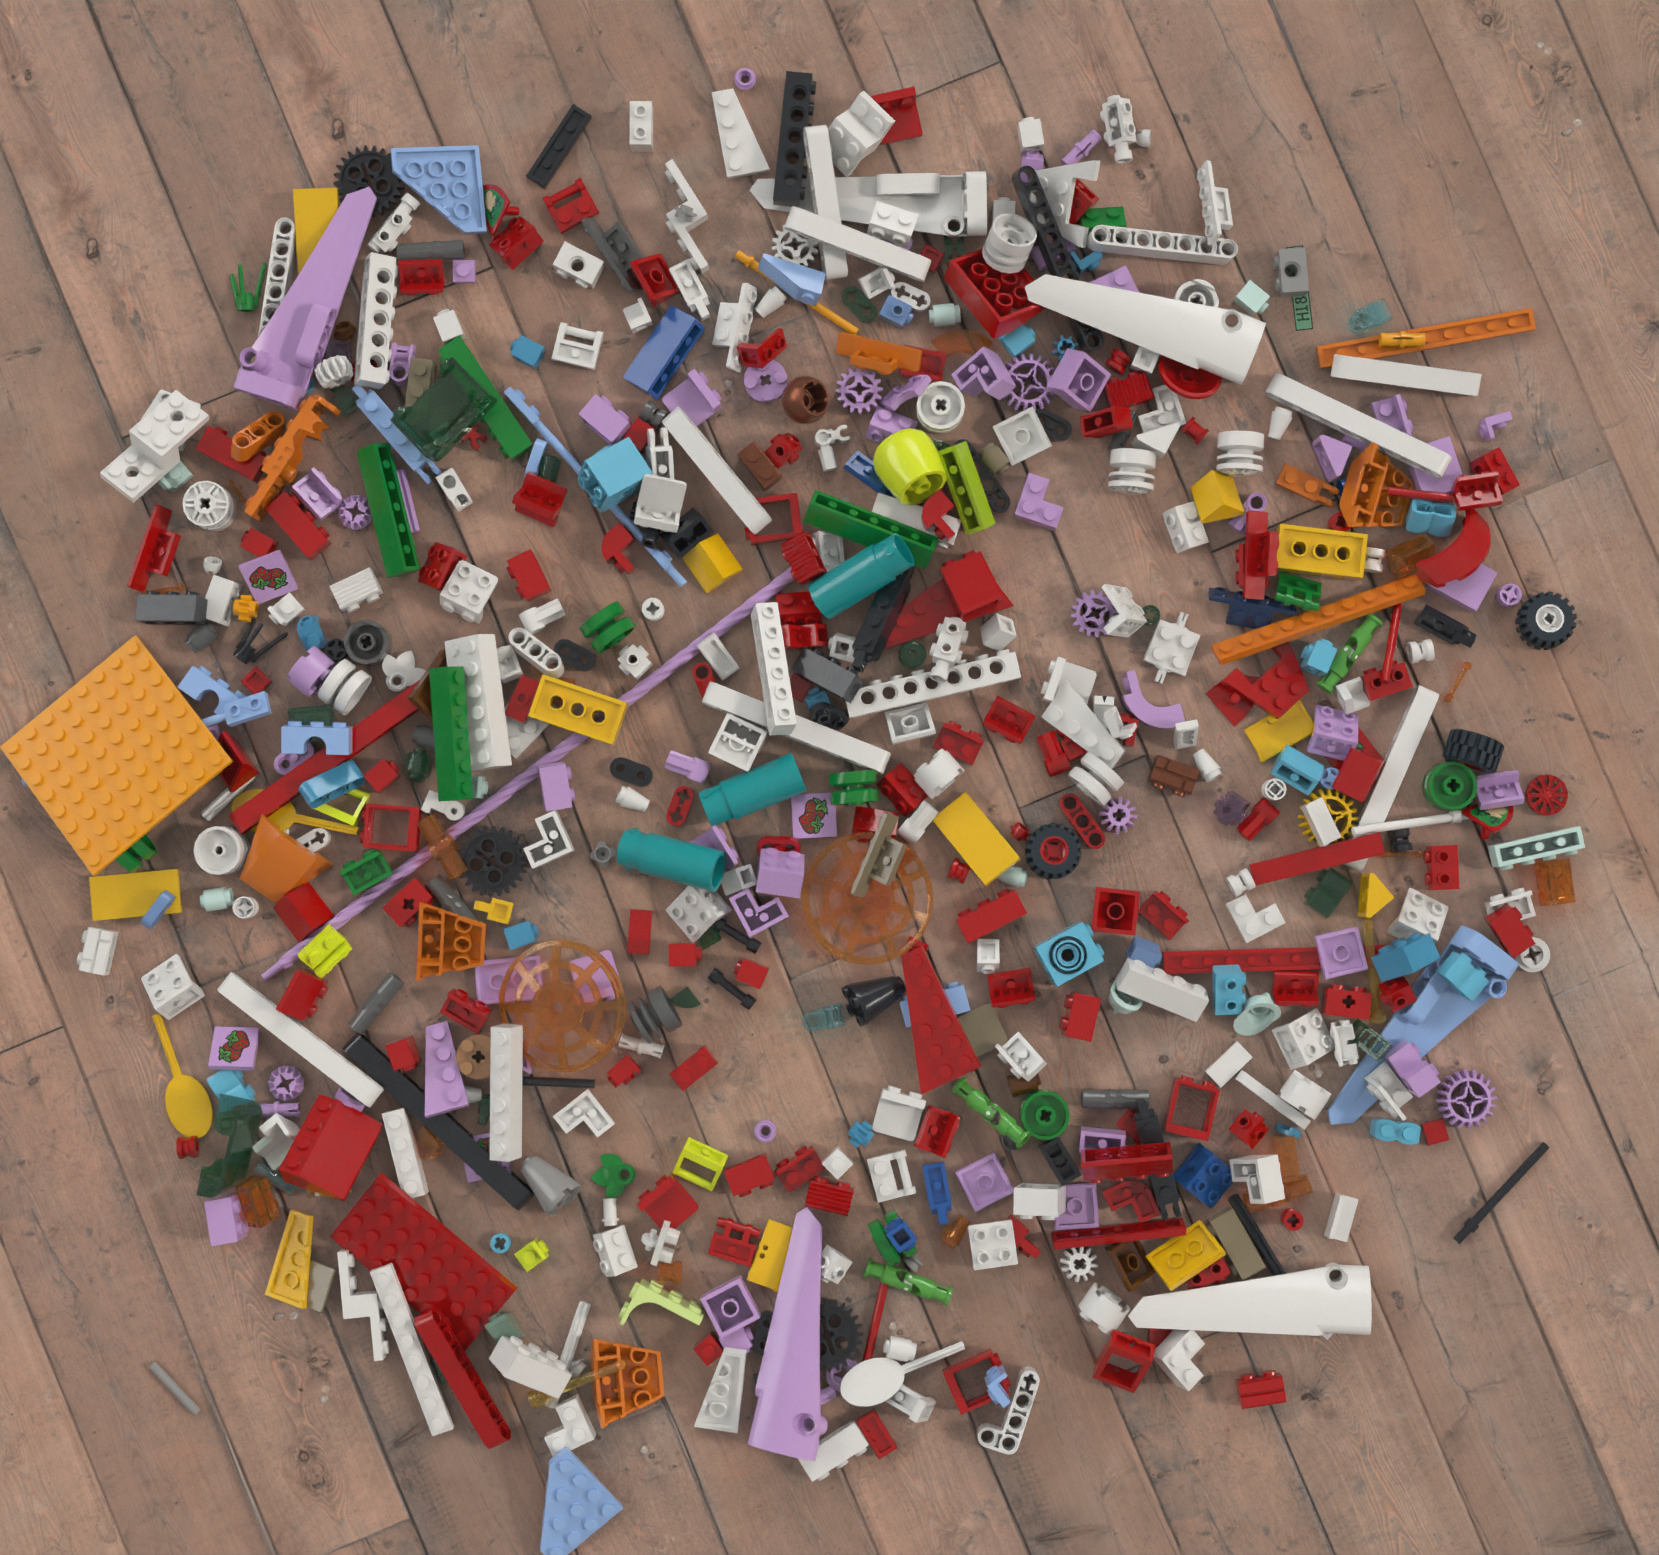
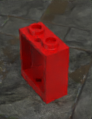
M797 493L756 498L761 505L789 501L793 532L756 537L748 527L744 528L746 541L750 540L751 546L787 541L802 533Z
M366 804V808L362 809V821H365L364 830L360 832V843H363V848L419 852L422 820L421 808ZM375 810L410 813L407 845L372 843Z
M1181 1075L1180 1079L1174 1077L1162 1129L1167 1132L1208 1142L1220 1089L1215 1088V1083L1202 1080V1084L1193 1082L1194 1078L1184 1075ZM1180 1085L1210 1092L1202 1129L1171 1122Z
M1114 1329L1096 1360L1093 1378L1135 1393L1153 1362L1156 1345ZM1113 1353L1141 1365L1136 1373H1133L1107 1362Z
M991 1348L942 1369L961 1415L991 1402L992 1399L987 1392L965 1402L953 1373L989 1358L992 1367L995 1365L999 1367L1002 1365L998 1353L993 1354ZM1007 1376L999 1383L1006 1393L1010 1394L1008 1387L1011 1386V1383Z

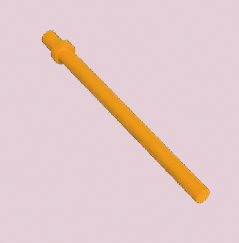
M738 250L735 258L744 263V267L752 268L773 282L758 270L759 263L755 261V257L752 255L749 257ZM817 302L816 306L808 305L850 334L856 335L859 331V328L821 303Z

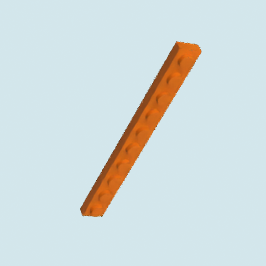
M1532 308L1405 330L1406 333H1425L1424 347H1380L1379 335L1317 346L1316 352L1319 368L1325 369L1332 367L1334 354L1380 359L1534 331L1536 326Z
M1414 574L1321 606L1318 612L1310 610L1212 644V652L1221 666L1425 595V588L1417 575Z

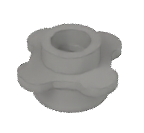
M681 204L680 207H674L677 210L675 217L684 221L691 222L692 218L697 216V214L693 213V208Z
M599 841L595 850L590 853V858L597 860L602 867H607L610 859L616 855V850L609 848L604 841Z
M583 1358L578 1361L574 1360L568 1368L572 1375L571 1378L577 1381L580 1380L588 1366L584 1364Z

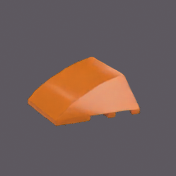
M1372 442L1350 464L1339 503L1348 527L1404 525L1411 498L1389 496L1386 494L1387 487L1414 489L1415 484L1400 468H1396L1390 462V458L1387 455H1383L1380 452L1379 446L1375 442Z
M261 814L239 879L274 903H277L286 894L309 882L334 864L319 853L312 852L282 831L279 825Z
M419 902L416 982L423 980L424 977L432 975L437 977L441 976L444 972L452 970L461 971L484 965L485 923Z
M592 1339L590 1365L593 1398L601 1429L608 1426L611 1422L619 1418L622 1419L627 1414L665 1396L660 1351Z

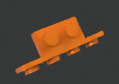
M845 332L838 334L836 353L850 356L849 364L856 365L858 369H873L883 375L891 374L897 368L914 372L920 370L922 350Z

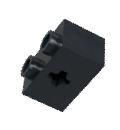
M692 508L680 517L677 533L663 531L659 535L668 548L680 559L710 535L713 530L704 517Z
M1059 1137L1046 1140L1038 1145L1062 1187L1081 1176Z

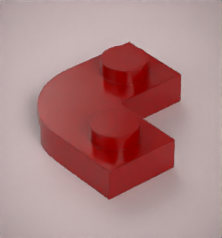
M1125 1180L1102 1190L1111 1212L1131 1203L1140 1223L1161 1215L1151 1191L1137 1180Z

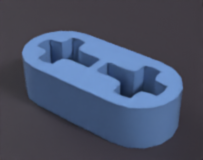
M165 890L147 911L140 923L151 930L166 913L176 897Z

